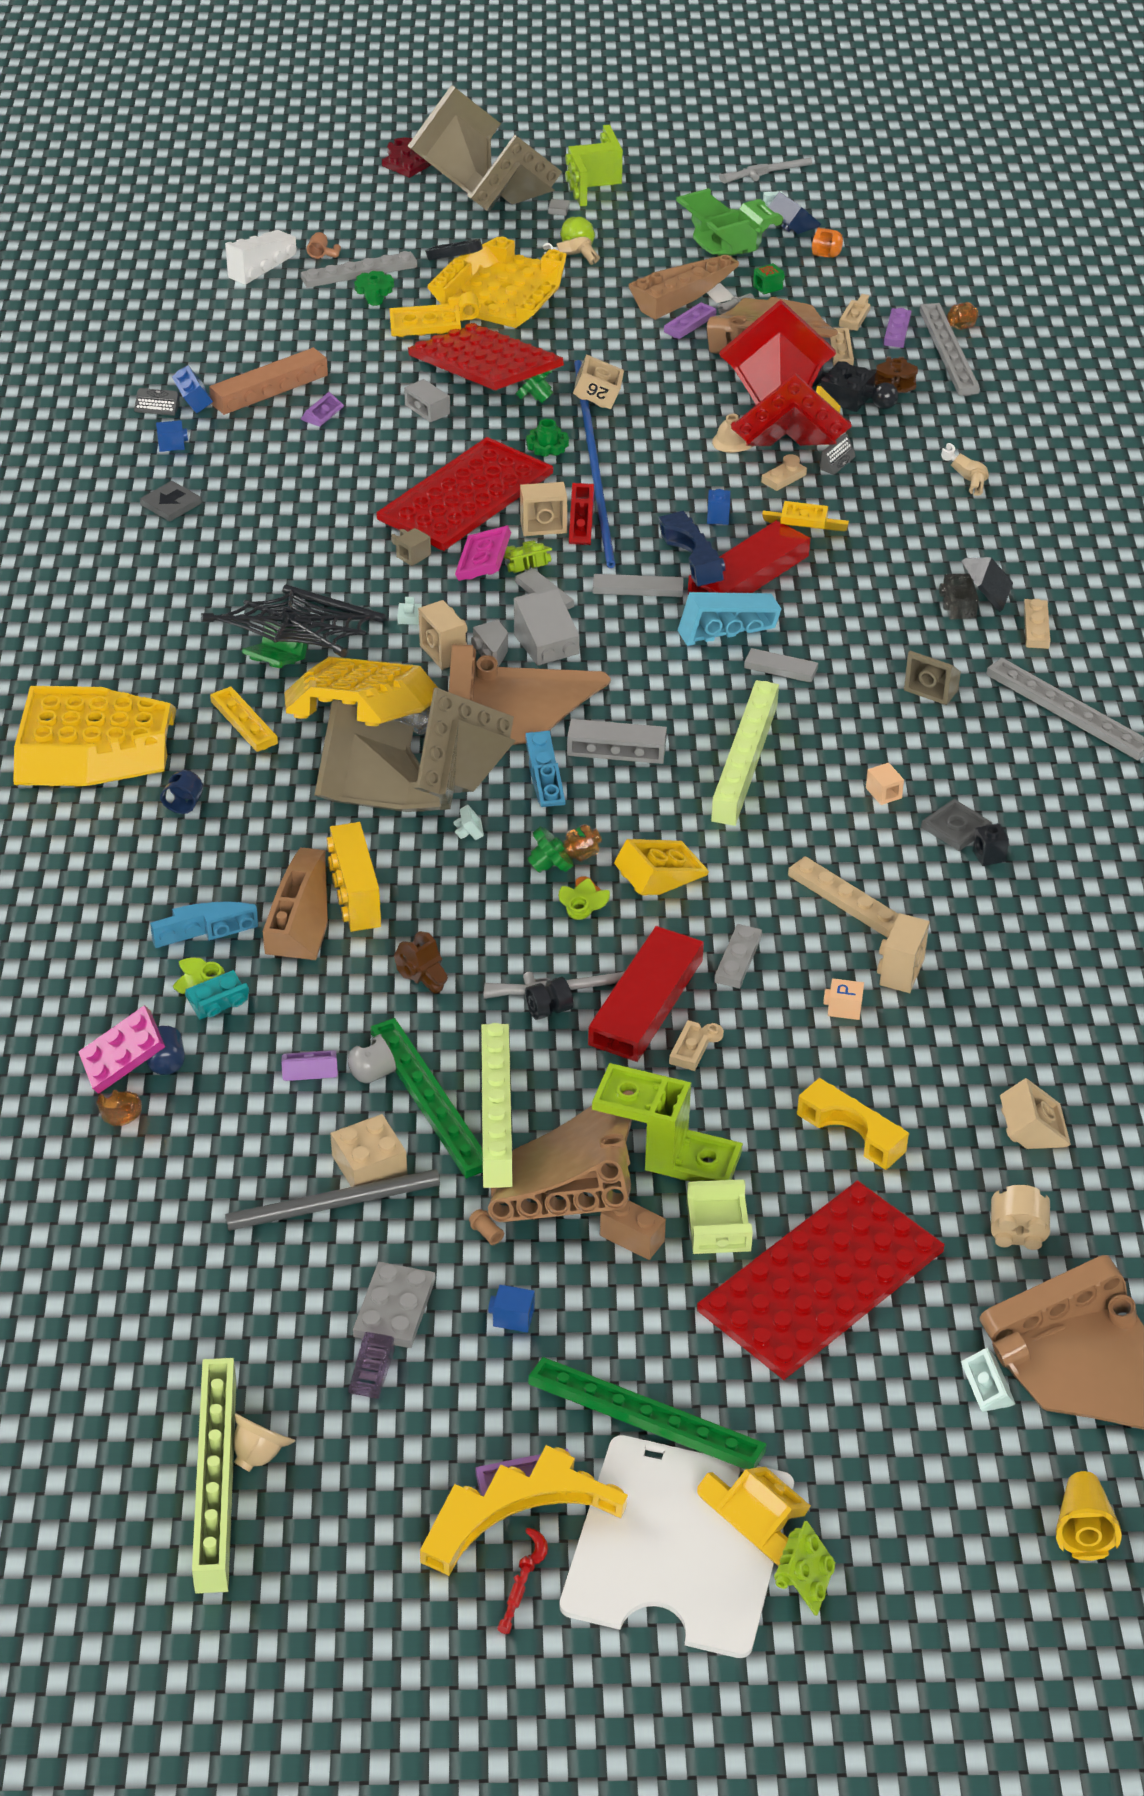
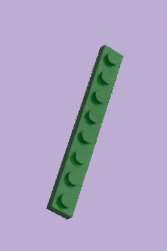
M396 1018L370 1026L372 1037L380 1034L388 1045L395 1060V1072L465 1179L482 1173V1147Z
M542 1357L529 1374L528 1384L745 1470L756 1468L766 1453L767 1444L548 1358Z

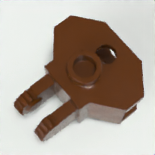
M886 357V362L876 365L875 387L880 383L887 382L893 384L900 393L916 389L918 367L908 363L907 360H904V357L893 359Z
M419 931L415 934L413 942L403 941L399 943L394 955L396 967L403 978L414 980L416 984L422 981L429 988V991L438 994V992L443 990L448 975L440 965L442 958L438 951L436 940L430 933Z

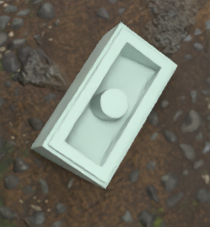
M988 1348L961 1361L982 1412L1015 1405L999 1363Z

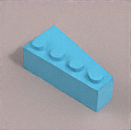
M689 592L678 632L686 645L690 646L695 645V641L705 640V642L714 641L715 637L724 635L727 638L734 637L743 631L753 633L776 627L781 607L771 593Z

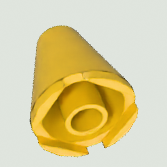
M1087 1471L1076 1472L1069 1477L1056 1526V1540L1059 1548L1063 1552L1064 1549L1071 1552L1072 1557L1075 1559L1087 1561L1103 1559L1109 1555V1551L1116 1546L1117 1549L1120 1545L1122 1537L1121 1527L1098 1477Z

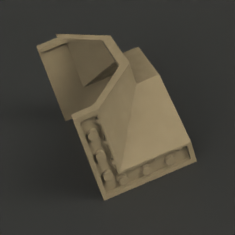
M453 85L450 86L408 144L410 149L468 193V197L486 211H490L500 197H503L513 205L555 191L551 187L562 173L561 170L516 135L512 137L491 166V138L501 123Z
M434 688L421 763H419L411 751L413 726L396 720L381 723L379 726H367L365 722L357 721V706L343 704L340 700H333L314 796L338 803L402 812L451 809L453 793L474 792L516 740L510 738L514 716L442 689Z

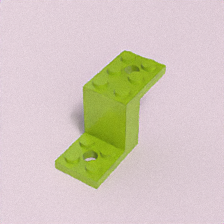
M603 125V132L600 133L601 143L568 146V154L565 155L568 171H565L566 182H569L570 191H573L574 199L578 201L580 206H587V187L622 184L623 150L610 125Z
M609 1063L593 1098L592 1110L647 1123L646 1171L690 1182L732 1179L742 1153L743 1143L689 1130L691 1082ZM625 1091L634 1092L632 1095H625L623 1093ZM704 1158H711V1159H713L714 1161H713V1162H704V1161H702V1160H703Z

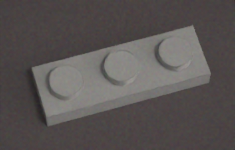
M741 924L736 925L716 971L715 983L740 989L762 938V929Z

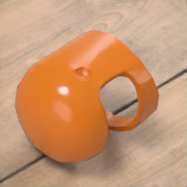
M817 228L812 242V254L829 258L838 256L843 247L842 234L836 230Z

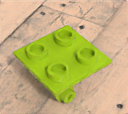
M534 540L522 543L523 546L521 547L507 546L503 557L510 560V563H507L508 571L517 573L525 569L529 570L530 566L533 569L548 565V562H551V555L547 551H551L552 548L544 546L543 543H536Z
M804 1521L802 1529L795 1528L794 1531L789 1533L786 1547L780 1558L781 1564H779L774 1574V1579L776 1580L775 1584L782 1589H786L789 1585H794L812 1613L817 1616L822 1601L825 1599L831 1575L834 1573L835 1561L808 1521Z

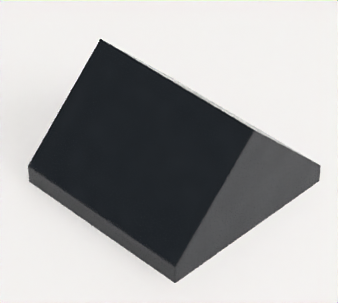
M992 557L963 559L962 563L976 586L995 608L1001 612L1012 588V580Z

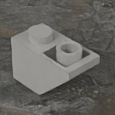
M499 620L473 627L471 644L474 645V648L481 656H493L497 660L499 667L508 652V632Z

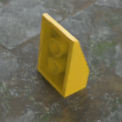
M626 839L614 862L621 871V875L634 886V890L644 896L663 894L705 877L709 873L708 869L683 841Z

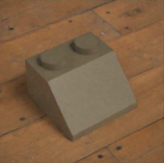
M909 651L904 691L947 705L959 689L961 671L954 665Z

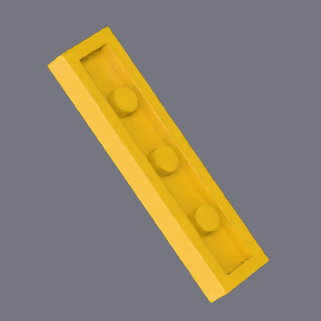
M231 686L210 694L211 703L256 752L278 744L277 735Z

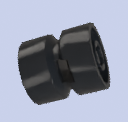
M562 976L546 981L545 985L538 983L525 988L526 1003L530 1014L535 1020L551 1016L553 1011L561 1013L573 1008V997L570 987Z

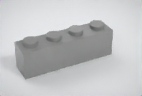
M571 719L567 736V756L663 764L667 727Z

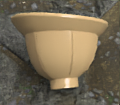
M737 414L727 415L726 420L719 426L717 434L712 440V444L717 450L735 453L753 447L746 446V441L731 429V423H736L740 419Z
M237 1413L234 1414L237 1423L233 1439L234 1450L237 1455L234 1463L248 1472L254 1466H263L270 1462L282 1447L296 1441L266 1429Z

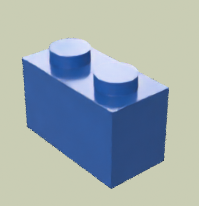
M189 365L178 370L172 376L183 398L196 414L213 402L202 381Z

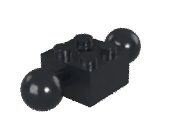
M840 361L828 373L823 372L821 367L812 387H815L821 383V387L841 406L840 408L858 412L869 398H872L877 407L889 409L897 403L899 397L897 388L891 383L884 382L876 387L874 386L875 371Z

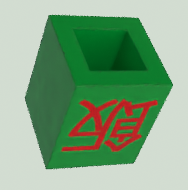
M774 263L754 269L753 287L763 295L783 289L784 271Z

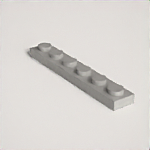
M403 251L399 254L382 255L373 259L365 258L357 262L349 261L344 264L328 265L319 269L311 268L301 272V279L305 286L310 288L356 279V276L361 273H370L371 271L390 273L416 268L417 260L411 251Z

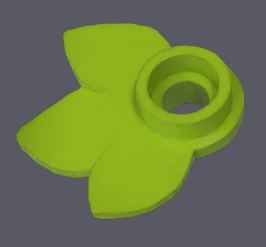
M587 878L575 889L561 886L558 896L560 902L566 906L567 914L573 919L581 920L587 918L592 911L603 908L609 901L610 891L600 890L596 892L594 884Z
M201 958L180 960L179 966L185 975L174 983L173 989L181 994H185V989L225 974V971L218 963H206Z

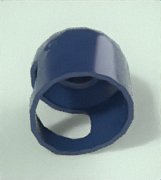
M177 771L169 779L168 785L165 786L160 795V800L172 812L188 814L193 811L203 793V783L200 777L192 771ZM168 789L174 795L172 803H169L165 797V791Z
M158 1026L157 1028L165 1048L146 1060V1063L154 1073L160 1075L173 1074L183 1066L185 1060L182 1036L180 1031L174 1027Z

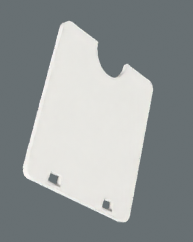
M624 1435L614 1437L609 1444L598 1482L605 1485L613 1484L621 1488L628 1495L627 1506L622 1518H619L590 1505L560 1598L562 1614L569 1618L621 1630L624 1621L636 1610L649 1606L662 1607L673 1612L681 1620L686 1634L685 1646L735 1658H745L750 1655L774 1562L702 1500L697 1493V1487L707 1473L713 1472L731 1488L738 1480L740 1472H744L745 1469L704 1453ZM645 1450L663 1454L662 1460L645 1456ZM768 1468L793 1490L794 1480L790 1474Z

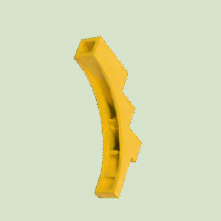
M546 1445L530 1477L526 1476L519 1468L513 1466L508 1468L500 1464L484 1497L472 1487H461L454 1484L420 1549V1563L450 1576L459 1558L470 1544L495 1523L510 1515L542 1505L576 1503L592 1505L622 1518L627 1506L628 1495L616 1485H605L596 1481L587 1472L574 1471L575 1458L569 1452L559 1447L552 1448Z

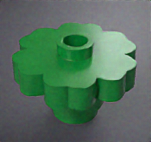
M382 271L361 273L356 276V281L354 282L355 291H357V294H364L369 305L378 306L383 303L385 296L393 292L394 278Z
M550 370L525 379L526 383L516 392V395L523 399L530 393L536 401L539 400L542 404L554 393L551 390L552 387L545 380L552 371Z
M543 419L539 422L537 428L530 430V435L526 436L527 449L534 451L535 455L546 457L551 454L557 456L560 453H564L565 448L569 446L568 433L561 432V429L558 428L553 419Z
M541 826L533 832V837L536 839L538 846L531 851V855L527 859L535 870L541 873L543 870L547 871L555 865L561 871L567 872L574 866L573 861L565 850V845L558 837H554L546 828Z

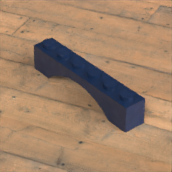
M684 510L659 517L661 536L666 544L692 552L689 556L691 578L698 587L724 580L723 572L726 571L723 558H719L717 550H713L710 541H706L704 533H700L698 525H694L692 518L688 517Z

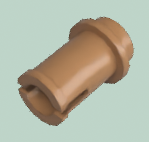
M478 1209L471 1214L469 1222L473 1230H478L491 1245H495L502 1240L505 1233L492 1221L488 1211Z

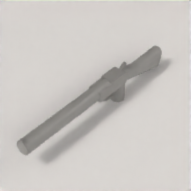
M812 158L748 166L747 169L743 168V170L738 172L719 174V180L726 184L750 176L753 181H758L759 176L772 171L812 165Z
M526 972L523 975L525 985L485 983L484 999L505 995H525L526 987L538 983L545 985L546 981L550 979H535L532 972ZM624 972L566 981L570 990L617 984Z

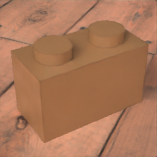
M628 1200L627 1204L621 1209L601 1212L600 1236L650 1260L665 1241L666 1219Z

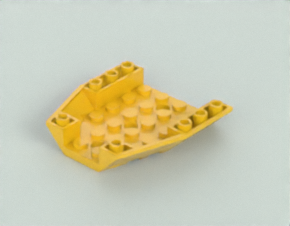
M496 237L482 244V250L454 258L428 284V289L440 304H449L448 297L461 296L463 293L471 292L478 298L479 315L476 317L477 319L517 328L532 317L558 290L567 253L556 249H549L541 257V260L531 259L523 255H515L514 240L507 239L506 237Z
M329 656L309 669L285 691L286 714H294V718L305 719L317 711V697L318 701L331 702L333 699L342 700L343 704H356L358 702L357 721L365 722L367 726H379V724L414 713H422L431 705L434 688L438 687L421 666Z
M30 686L14 746V785L90 786L164 772L167 760L166 736L168 726L174 725L176 707L168 702L113 691L104 687Z

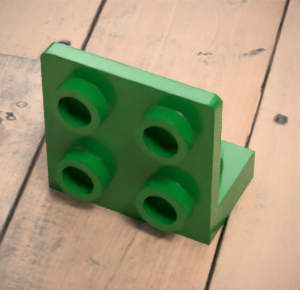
M266 622V623L271 624V625H273V626H275V627H277V628H280V627H278V626H276V625H274V624H272V623ZM264 626V628H266V629H268V630H271V631L277 633V631H275V630H273V629H271V628H268V627ZM263 637L262 643L243 648L242 654L250 656L249 658L254 661L269 662L271 667L283 668L284 665L295 664L297 661L304 660L307 644L298 642L275 643Z

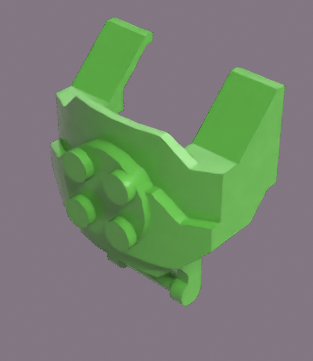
M709 188L676 197V201L692 213L691 220L695 226L694 240L704 250L713 255H735L756 251L762 241V233L769 225L779 226L783 222V216L767 207L762 199L743 203L739 210L729 209L712 196Z

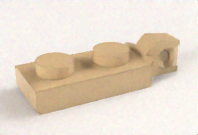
M861 294L858 301L851 300L839 320V327L858 331L870 311L869 295Z

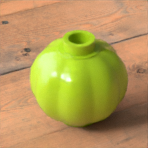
M578 216L565 220L560 236L562 241L577 237H587L592 241V245L595 232L588 220Z

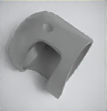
M380 1034L371 1039V1046L367 1048L355 1046L349 1052L348 1066L352 1075L359 1082L372 1083L396 1070L391 1050Z

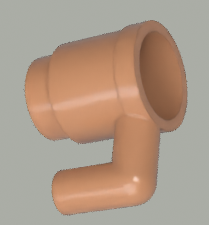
M317 232L310 238L307 245V253L315 259L322 258L324 255L337 258L341 246L335 244L333 249L328 248L326 235Z

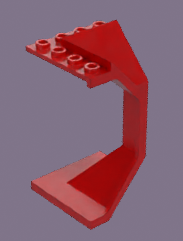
M781 299L719 351L720 356L735 370L756 404L754 408L736 423H731V429L746 441V446H771L785 434H788L800 446L837 444L836 439L852 427L851 421L846 420L811 388L821 367L836 355V350Z

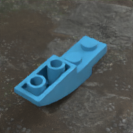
M550 730L526 733L525 740L529 755V768L540 807L565 805V797L558 763L555 760Z
M209 902L187 905L172 909V917L150 922L152 941L155 948L206 934L210 941L258 927L256 905L242 902Z

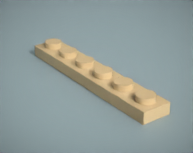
M806 856L788 869L789 877L887 937L888 927L891 922L895 923L898 913Z

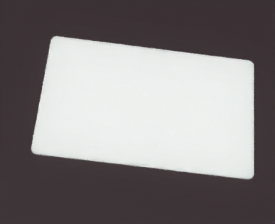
M721 283L707 292L716 303L728 301L734 297Z

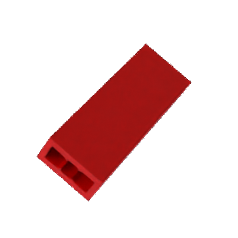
M776 520L719 556V558H723L726 571L723 572L724 580L698 587L691 578V575H689L688 595L689 592L753 593L807 558L810 550V537L785 524H780Z
M655 926L590 1023L588 1028V1045L638 1062L702 963L704 941Z

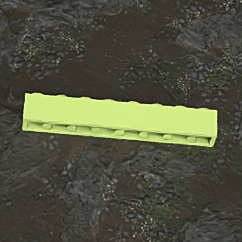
M755 681L713 796L712 822L736 826L777 709L779 684L768 681Z
M481 1024L483 1188L512 1187L509 1024Z
M234 1358L203 1359L192 1559L195 1593L228 1592L234 1457L233 1439L235 1431L234 1414L236 1406Z

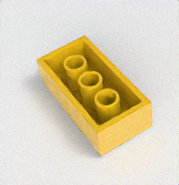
M355 822L330 826L331 837H326L328 852H332L331 856H328L329 870L335 872L332 873L334 888H339L337 890L338 904L344 905V907H341L343 922H348L351 932L381 927L379 886L361 823Z

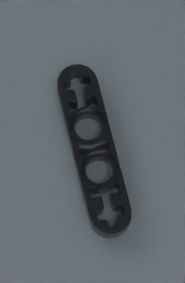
M480 239L433 246L426 249L425 252L428 260L475 253L482 250L483 246Z

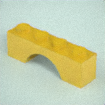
M818 1078L799 1095L798 1116L817 1128L828 1125H843L854 1129L865 1141L864 1157L881 1168L887 1170L907 1151L909 1132L821 1078Z

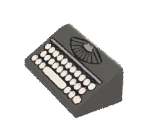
M139 388L134 412L174 416L180 405L179 393L177 391Z
M846 433L836 440L837 444L829 445L822 451L820 466L822 471L834 475L855 457L854 449Z

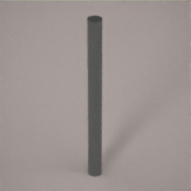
M437 1169L227 1213L225 1214L228 1231L436 1187L440 1186L439 1174Z

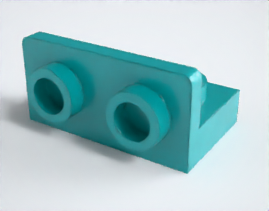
M234 970L185 989V996L199 1020L205 1017H214L227 1008L241 1006L248 1000L249 993L247 983L242 984Z

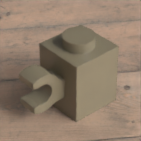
M414 528L407 532L404 529H400V536L391 535L392 543L396 545L397 558L413 566L431 555V538L420 530Z

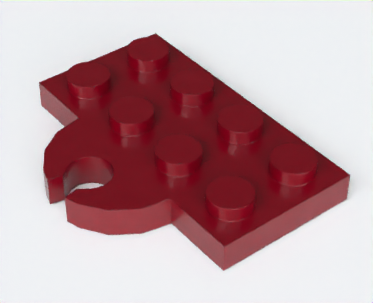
M407 137L394 139V144L389 142L387 146L389 156L382 159L383 167L408 178L428 168L431 164L408 147L413 138Z

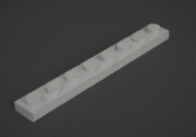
M940 303L920 304L922 318L958 395L969 396L971 394H979V385Z
M1004 658L999 659L987 668V676L1130 757L1139 760L1144 756V737Z

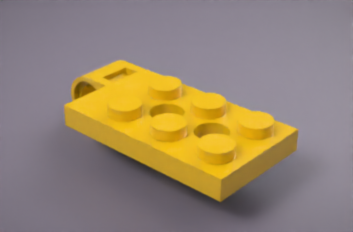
M466 292L461 296L448 297L449 304L389 308L391 336H423L434 333L444 334L452 329L461 330L460 321L473 320L479 315L478 298L474 293Z

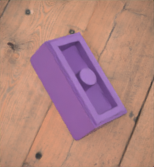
M328 392L305 411L301 420L320 427L340 411L344 405Z
M335 1050L287 1053L282 1055V1077L284 1081L335 1078L338 1075L337 1054Z

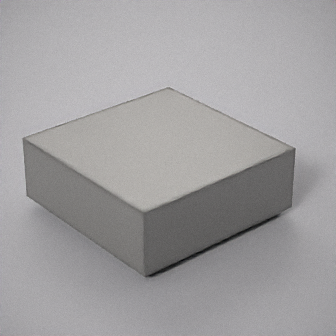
M551 199L548 214L566 216L570 200Z

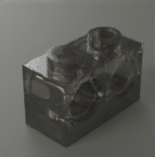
M944 574V581L939 586L940 597H943V609L947 610L949 619H976L979 599L970 574Z

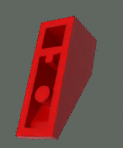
M572 483L569 544L591 545L594 484Z

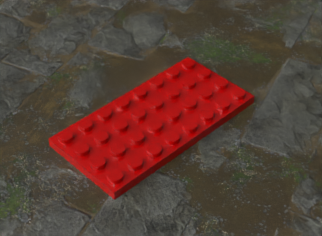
M469 323L461 330L452 329L448 334L435 335L431 340L418 341L415 345L408 347L410 356L493 390L501 389L564 366L563 357L555 355L553 352H547L542 348L523 343L518 339L502 335L498 331L489 330L487 327H481L476 323Z
M486 437L376 512L377 520L398 530L404 529L407 532L416 528L430 536L432 546L445 551L520 497V485L538 484L552 475L553 466Z
M857 1180L697 1303V1311L781 1379L785 1380L943 1253L945 1244Z

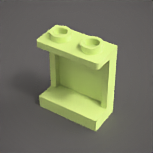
M745 1180L688 1182L686 1201L693 1254L751 1251L753 1231L752 1224L749 1223L747 1215Z

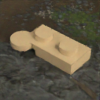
M789 454L783 457V464L763 474L761 482L778 491L806 476L807 468L800 464L798 456Z
M687 1020L669 1056V1064L695 1071L708 1043L718 1042L723 1038V1028L715 1023L707 1024L701 1028L699 1023Z

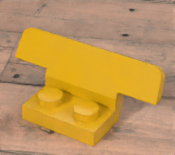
M784 501L782 513L763 511L762 513L763 519L766 522L773 523L777 520L780 524L847 531L849 523L846 520L828 518V506Z
M765 1466L746 1469L731 1488L713 1472L707 1473L697 1487V1493L702 1500L777 1566L781 1564L780 1558L788 1541V1537L781 1530L788 1519L805 1516L811 1507L810 1504Z

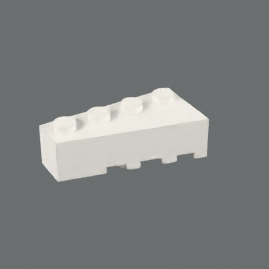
M280 230L263 233L259 237L251 236L247 240L239 239L234 243H225L228 278L246 285L297 254L296 237Z

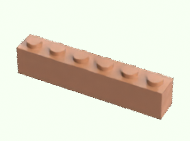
M313 347L209 386L210 397L213 400L211 405L225 415L328 376L327 358Z

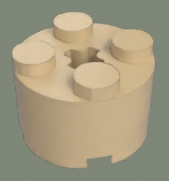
M1012 1185L1007 1187L1006 1192L999 1194V1191L994 1193L991 1199V1233L995 1238V1243L1000 1247L1023 1245L1030 1250L1041 1248L1042 1242L1050 1234L1049 1197L1047 1195L1046 1197L1042 1196L1039 1189L1028 1185Z

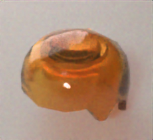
M113 1090L110 1097L105 1098L103 1094H100L96 1101L104 1122L114 1127L131 1123L142 1111L141 1099L136 1093L130 1091L118 1092Z

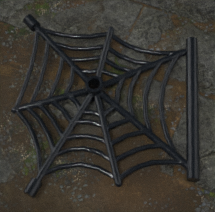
M287 584L282 589V592L286 595L280 598L257 602L244 600L243 603L245 605L243 607L221 615L201 613V622L222 621L259 634L275 643L298 642L331 648L340 657L347 655V649L336 644L339 639L352 635L365 636L366 631L361 630V625L364 622L374 620L384 623L386 619V614ZM288 598V601H285V602H283V603L273 604V605H264V604H271V603L280 602V601H283V600H285V599ZM305 600L312 601V602H315V603H318V604H322V605H325V606H328V607H331V608H335V609H338V610H341V611H345V612H340V611H335V610L323 608V607L314 605V604H312V603H309V602H307V601H305ZM297 601H299V602H301V603H303V604H305V605H307V606H309V607H306V606H304V605H301V604L298 603ZM293 604L296 605V606H298L299 608H302V609L306 610V611H303V610H300V609L294 607ZM248 606L254 608L247 613L235 616V614L242 612ZM257 610L262 611L261 613L255 616H250L254 614ZM333 620L332 625L324 623V621ZM337 620H346L345 627L337 626ZM351 620H360L357 629L349 628ZM247 621H253L258 624L264 625L268 628L277 631V633ZM266 622L272 623V624H274V625H276V626H278V627H280V628H277V627H275V626H273V625H271V624H268V623H266ZM320 627V629H318L316 632H313L311 630L313 628ZM332 630L324 634L323 637L318 635L323 631ZM346 632L338 635L333 639L332 643L326 640L329 635Z

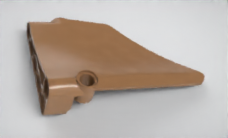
M770 297L768 300L743 298L730 311L722 315L710 317L707 323L709 351L720 354L719 351L775 305L780 298ZM781 299L821 337L830 338L838 334V330L829 326L821 318L813 305Z
M452 644L449 692L514 716L510 736L511 739L516 740L513 745L526 744V733L551 730L580 704L611 683L610 677L603 671L498 667L497 660L490 655L481 656L476 662V649L474 645Z
M625 1091L623 1094L632 1095L634 1092ZM591 1105L558 1128L512 1151V1187L491 1188L492 1198L488 1206L490 1217L498 1222H509L611 1211L623 1208L628 1202L631 1190L628 1170L630 1160L626 1141L632 1119L592 1110ZM611 1189H618L622 1193H614ZM583 1192H589L593 1196L588 1197L584 1195ZM555 1195H560L565 1199L559 1200L555 1197ZM527 1198L533 1199V1200L536 1201V1203H531V1202L527 1201L526 1199H527Z
M1102 1255L998 1303L981 1314L979 1320L993 1342V1349L1001 1365L1013 1374L1042 1409L1118 1423L1144 1430V1325L1137 1316L1134 1300L1127 1296L1125 1280L1110 1256ZM1122 1312L1128 1313V1314H1126V1315H1118L1119 1313H1122Z

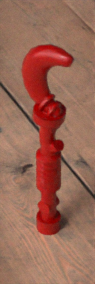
M526 1528V1534L533 1539L535 1550L531 1555H528V1557L524 1556L519 1561L520 1576L516 1575L514 1577L516 1583L513 1584L507 1600L508 1607L504 1618L500 1620L497 1628L503 1634L510 1633L512 1628L511 1620L515 1609L519 1608L525 1591L524 1584L527 1581L529 1572L533 1571L535 1564L542 1562L548 1554V1545L545 1537L539 1531L532 1528Z

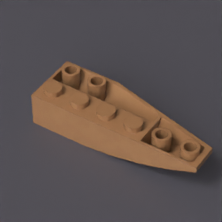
M722 255L660 270L629 283V289L641 312L656 320L697 300L710 291L739 266V261L729 255Z
M300 847L281 880L263 929L264 951L267 955L316 960L328 926L325 850Z

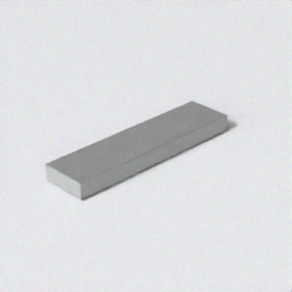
M594 574L593 593L683 597L684 577Z

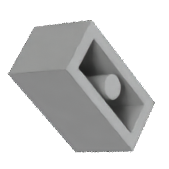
M425 379L404 387L405 406L429 422L450 414V396Z

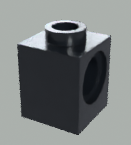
M999 823L977 827L975 830L973 852L982 866L1006 862L1009 838Z

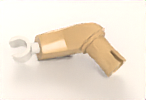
M577 237L557 243L556 247H553L550 243L543 245L544 250L556 249L567 253V255L582 253L590 265L597 263L600 259V256L591 246L592 241L587 237Z
M947 443L946 448H943L941 452L943 460H952L951 466L961 476L971 481L970 494L973 493L974 496L981 495L983 493L984 481L989 477L987 467L978 461L970 460L961 453L956 456L954 454L955 446Z

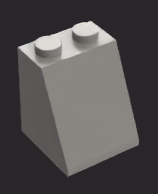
M557 587L514 598V636L537 666L579 654V633Z

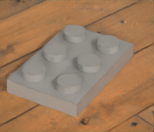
M378 1262L355 1322L353 1337L412 1348L435 1283V1272Z

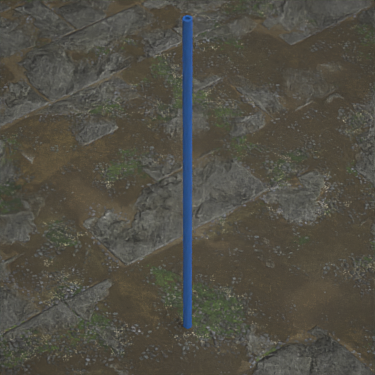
M580 360L574 362L576 378L582 365ZM580 399L606 565L608 568H613L615 566V559L589 401Z

